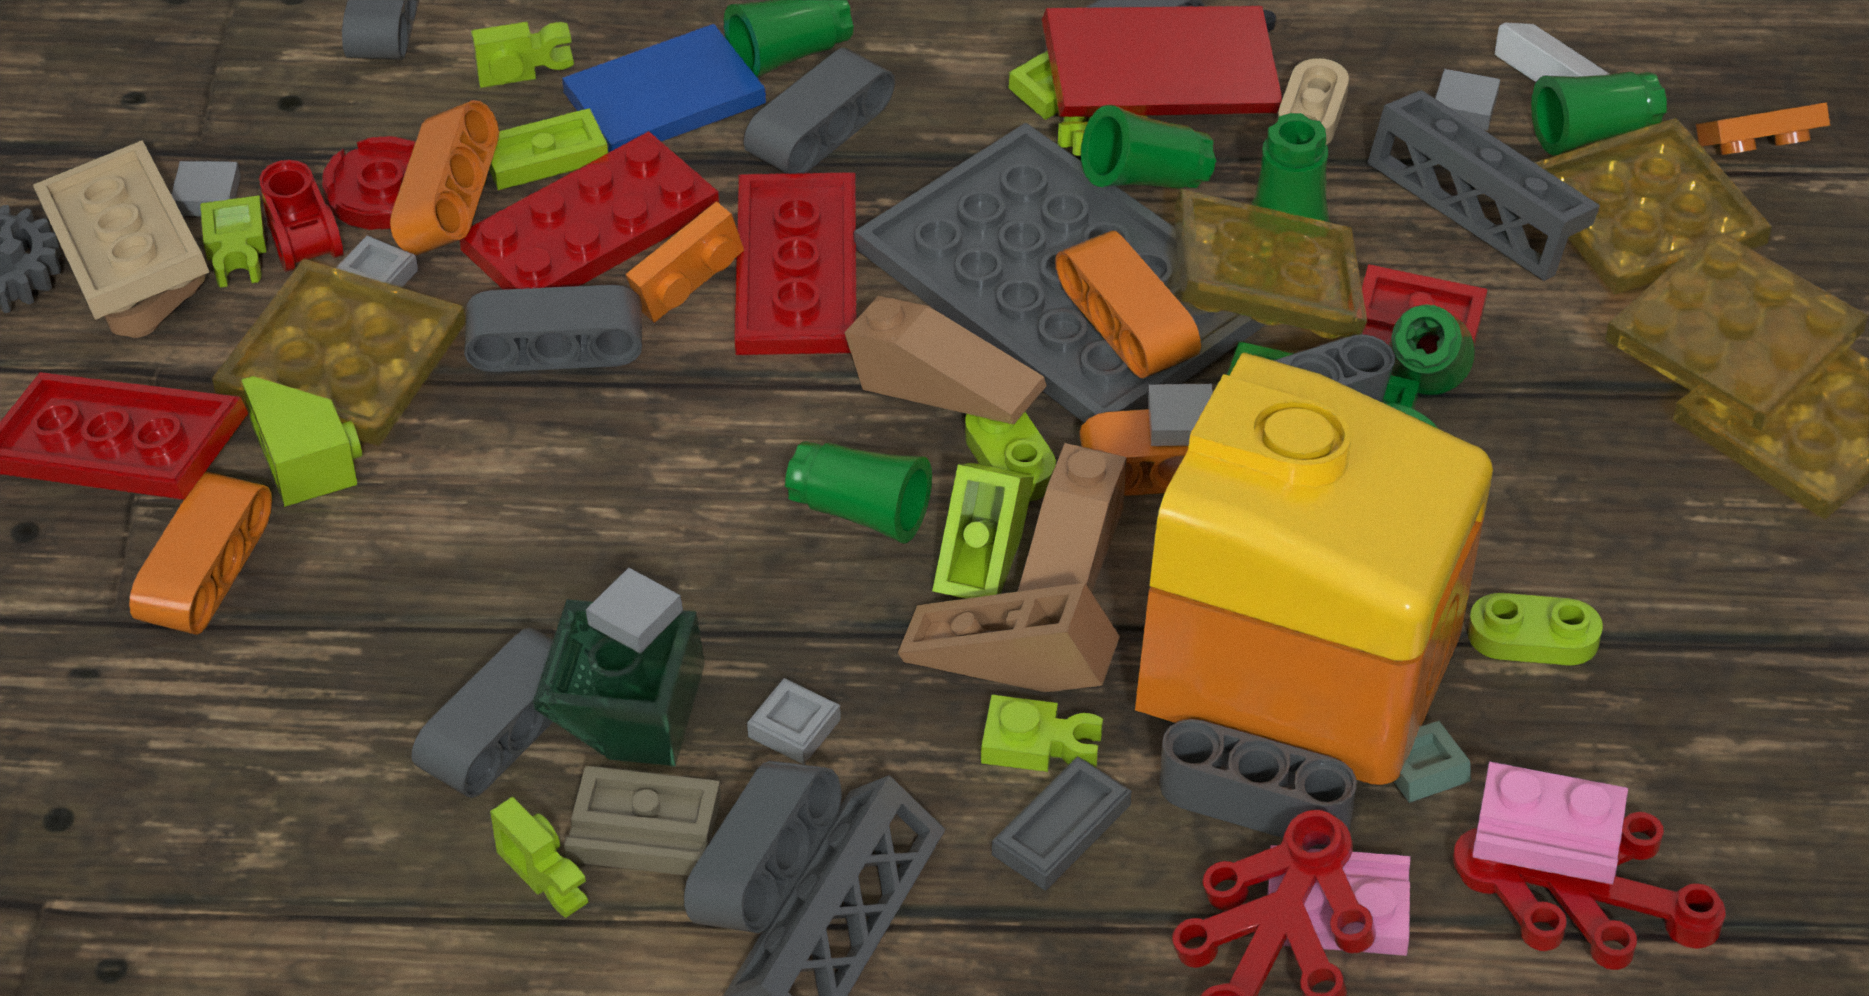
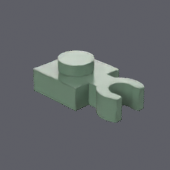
M1436 721L1420 726L1409 757L1400 771V776L1393 782L1410 803L1471 782L1470 760L1441 722Z

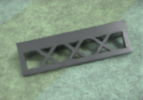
M1419 90L1384 105L1367 163L1543 281L1555 276L1568 237L1594 225L1600 208L1599 204L1424 91ZM1395 135L1406 142L1414 165L1406 166L1390 155ZM1440 164L1450 171L1458 194L1450 195L1440 188L1433 166ZM1484 193L1495 201L1503 223L1495 225L1485 218L1477 195ZM1529 223L1548 235L1542 255L1530 248L1522 225Z
M890 775L849 791L830 829L775 918L761 933L723 996H792L788 991L799 973L815 971L819 996H848L946 829ZM895 814L918 834L908 853L894 854L889 824ZM878 866L883 895L878 904L863 905L858 875L863 867ZM847 918L851 949L847 956L843 958H831L826 928L832 919ZM812 953L813 960L807 961ZM833 969H838V971L836 972V974H835V976H834V970H833Z

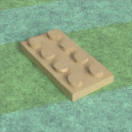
M143 140L33 184L95 320L111 313L126 311L137 302L163 291L180 289L188 285L193 279L209 273L204 257Z

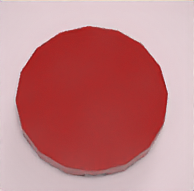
M394 136L370 137L357 142L358 149L352 150L347 154L342 149L332 156L323 170L322 188L325 202L330 207L333 215L350 226L367 230L391 229V214L416 142Z

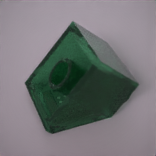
M567 599L534 696L535 710L610 760L676 766L705 666L697 612L683 610L639 653L588 625L586 609L593 602Z

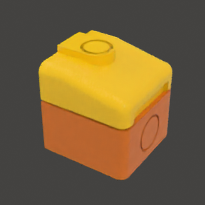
M1243 352L1229 376L1223 374L1192 429L1188 451L1169 483L1161 502L1155 533L1149 585L1151 588L1148 593L1135 711L1174 723L1188 719L1203 720L1329 756L1346 763L1353 770L1356 780L1365 783L1384 785L1398 779L1461 636L1493 475L1492 463L1487 453L1478 446L1470 444L1322 374Z

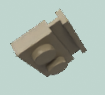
M585 766L571 817L569 837H566L564 843L565 856L574 863L689 876L712 839L721 800L720 781Z

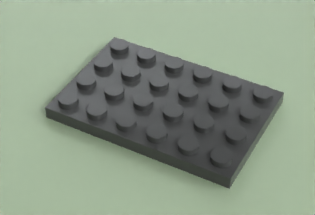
M1028 123L1019 126L854 231V242L856 243L857 251L936 311L1044 376L1047 386L1043 392L1084 423L1089 418L1101 413L1146 410L1148 408L1149 385L1183 384L1237 346L1239 341L1243 342L1277 317L1278 300L1117 186L1097 187L1091 184L1085 176L1082 162ZM1111 230L1117 231L1192 316L1201 338L1200 354L1144 379L1137 377L1063 289L1056 271V254L1059 251Z

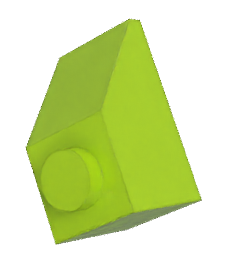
M255 376L241 380L251 425L284 507L358 485L353 459L363 456L360 441L352 421L341 423L331 399Z
M976 463L958 464L932 591L965 599L1001 594L1022 538L1034 476Z

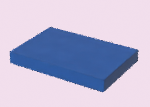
M715 24L562 78L564 94L577 111L591 109L607 142L608 153L648 131L662 142L766 103L765 87Z

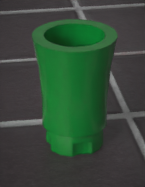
M767 0L728 5L724 13L725 38L757 78L806 56L830 50L834 44L850 40L854 30L850 5L847 0Z
M1629 71L1609 75L1579 77L1544 75L1537 80L1531 100L1532 121L1537 139L1542 148L1552 156H1557L1584 145L1616 137L1635 135L1645 129L1661 126L1662 117L1667 112L1665 89L1660 85L1657 75L1652 72L1635 74Z
M1114 105L1102 106L1091 116L1085 128L1081 144L1083 171L1089 182L1097 187L1137 185L1182 189L1184 187L1197 188L1202 182L1209 181L1214 172L1216 157L1213 152L1214 141L1209 134L1193 130L1186 125L1167 123L1140 116Z
M1303 113L1281 115L1278 117L1277 123L1268 128L1267 139L1262 149L1258 184L1248 213V224L1252 232L1262 241L1282 248L1309 246L1319 241L1327 233L1330 224L1326 198L1328 160L1326 129L1320 121L1309 119Z
M1435 305L1413 307L1400 316L1393 328L1389 346L1395 354V364L1392 371L1397 377L1419 381L1418 393L1436 395L1448 392L1457 387L1469 374L1475 355L1472 336L1464 323L1445 309ZM1427 335H1433L1439 339L1437 341L1438 350L1431 354H1426L1423 349H1417L1419 340Z
M803 441L798 444L794 456L788 463L785 487L788 490V499L791 501L808 504V507L813 511L840 517L873 529L902 544H906L916 535L925 517L931 495L932 468L930 461L924 456L889 455L853 449L833 443L820 445Z

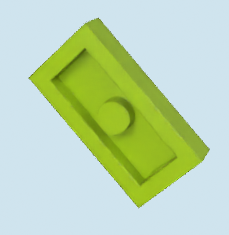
M588 108L499 131L498 143L489 171L497 189L501 190L577 170L607 154L608 146L591 109Z

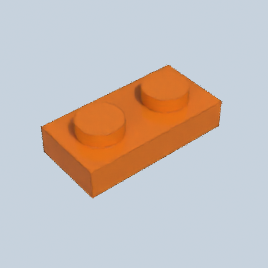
M1826 102L1696 124L1699 147L1720 144L1721 155L1756 150L1755 138L1774 135L1775 146L1811 140L1809 129L1829 126L1830 120Z
M716 201L625 274L630 288L641 299L642 313L655 323L672 308L680 306L693 291L717 272L726 269L733 262L734 258L744 251L732 214Z

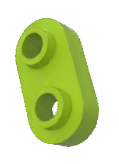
M1024 412L1015 424L966 414L965 440L978 463L1034 476L1029 501H1035L1044 497L1056 466V459L1027 413Z
M1493 593L1481 597L1473 605L1467 633L1472 646L1481 654L1493 659L1571 666L1583 664L1595 656L1599 648L1603 624L1600 615L1593 607L1576 599Z

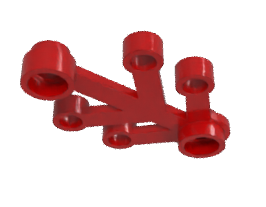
M1322 810L1303 812L1296 816L1288 825L1282 844L1234 863L1230 861L1217 862L1206 870L1203 876V886L1209 902L1214 907L1227 911L1204 920L1199 918L1187 919L1175 928L1172 941L1179 960L1188 967L1199 968L1206 966L1217 956L1218 946L1253 932L1255 934L1229 984L1212 986L1200 996H1258L1286 939L1289 941L1302 972L1300 985L1303 996H1347V988L1342 972L1337 966L1329 963L1304 906L1317 880L1333 912L1330 919V927L1336 945L1347 953H1360L1367 950L1374 943L1376 929L1372 915L1366 907L1358 903L1343 870V867L1352 855L1353 843L1347 826L1340 819ZM1324 844L1328 846L1318 852H1308L1314 845ZM1285 874L1276 892L1241 905L1248 896V886ZM1224 880L1236 881L1234 887L1227 891H1217L1215 889ZM1353 922L1365 925L1356 934H1345L1342 932L1346 925ZM1194 937L1207 939L1199 948L1188 949L1184 947ZM1331 981L1335 983L1333 989L1327 993L1320 994L1312 991L1313 987L1319 982Z
M1645 812L1631 813L1624 818L1617 866L1632 859L1647 860L1658 853L1664 833L1663 825L1659 819ZM1477 828L1465 832L1456 842L1453 862L1461 880L1466 886L1476 892L1484 894L1497 893L1520 924L1523 941L1535 950L1550 951L1557 948L1562 943L1567 920L1564 912L1555 904L1538 902L1525 882L1548 888L1591 944V955L1594 961L1606 969H1623L1632 962L1637 945V936L1634 930L1626 923L1609 920L1595 901L1665 919L1664 925L1669 936L1678 944L1688 948L1700 949L1708 947L1715 943L1720 936L1726 915L1725 906L1716 891L1704 884H1689L1674 892L1617 876L1614 877L1613 884L1474 858L1472 856ZM1641 832L1648 835L1651 839L1641 840L1634 837L1631 833ZM1690 908L1698 909L1703 912H1696L1691 910ZM1545 922L1551 925L1554 930L1543 931L1536 928L1533 924ZM1609 940L1616 941L1624 948L1620 950L1611 949L1603 942Z

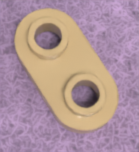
M1322 58L1309 59L1299 63L1294 68L1279 108L1278 117L1289 113H1303L1309 119L1320 121L1326 129V144H1329L1334 137L1347 99L1349 75L1346 69L1337 62Z

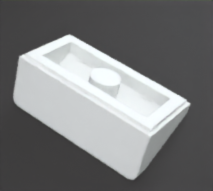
M1503 23L1499 26L1495 55L1535 82L1544 75L1572 77L1609 75V73L1534 24Z

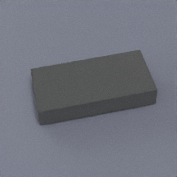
M1077 756L992 840V856L1046 891L1131 805V790Z

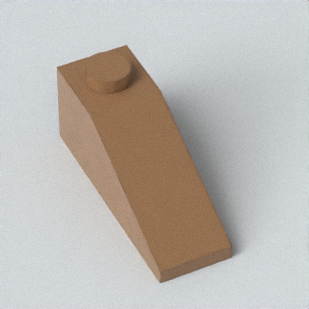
M878 296L845 331L860 383L865 391L1015 424L1047 386L1044 376L926 305Z
M1064 443L1045 492L1018 592L1086 583L1090 591H1093L1124 509L1126 457Z
M1086 583L917 605L898 655L903 662L1041 692H1053L1102 686L1120 636Z

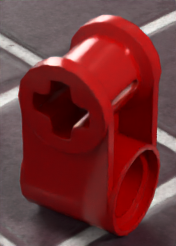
M282 160L265 168L259 178L268 228L272 234L275 249L285 272L295 270L296 263L330 254L334 259L342 257L344 255L343 246L334 215L330 207L325 204L309 167L300 161Z

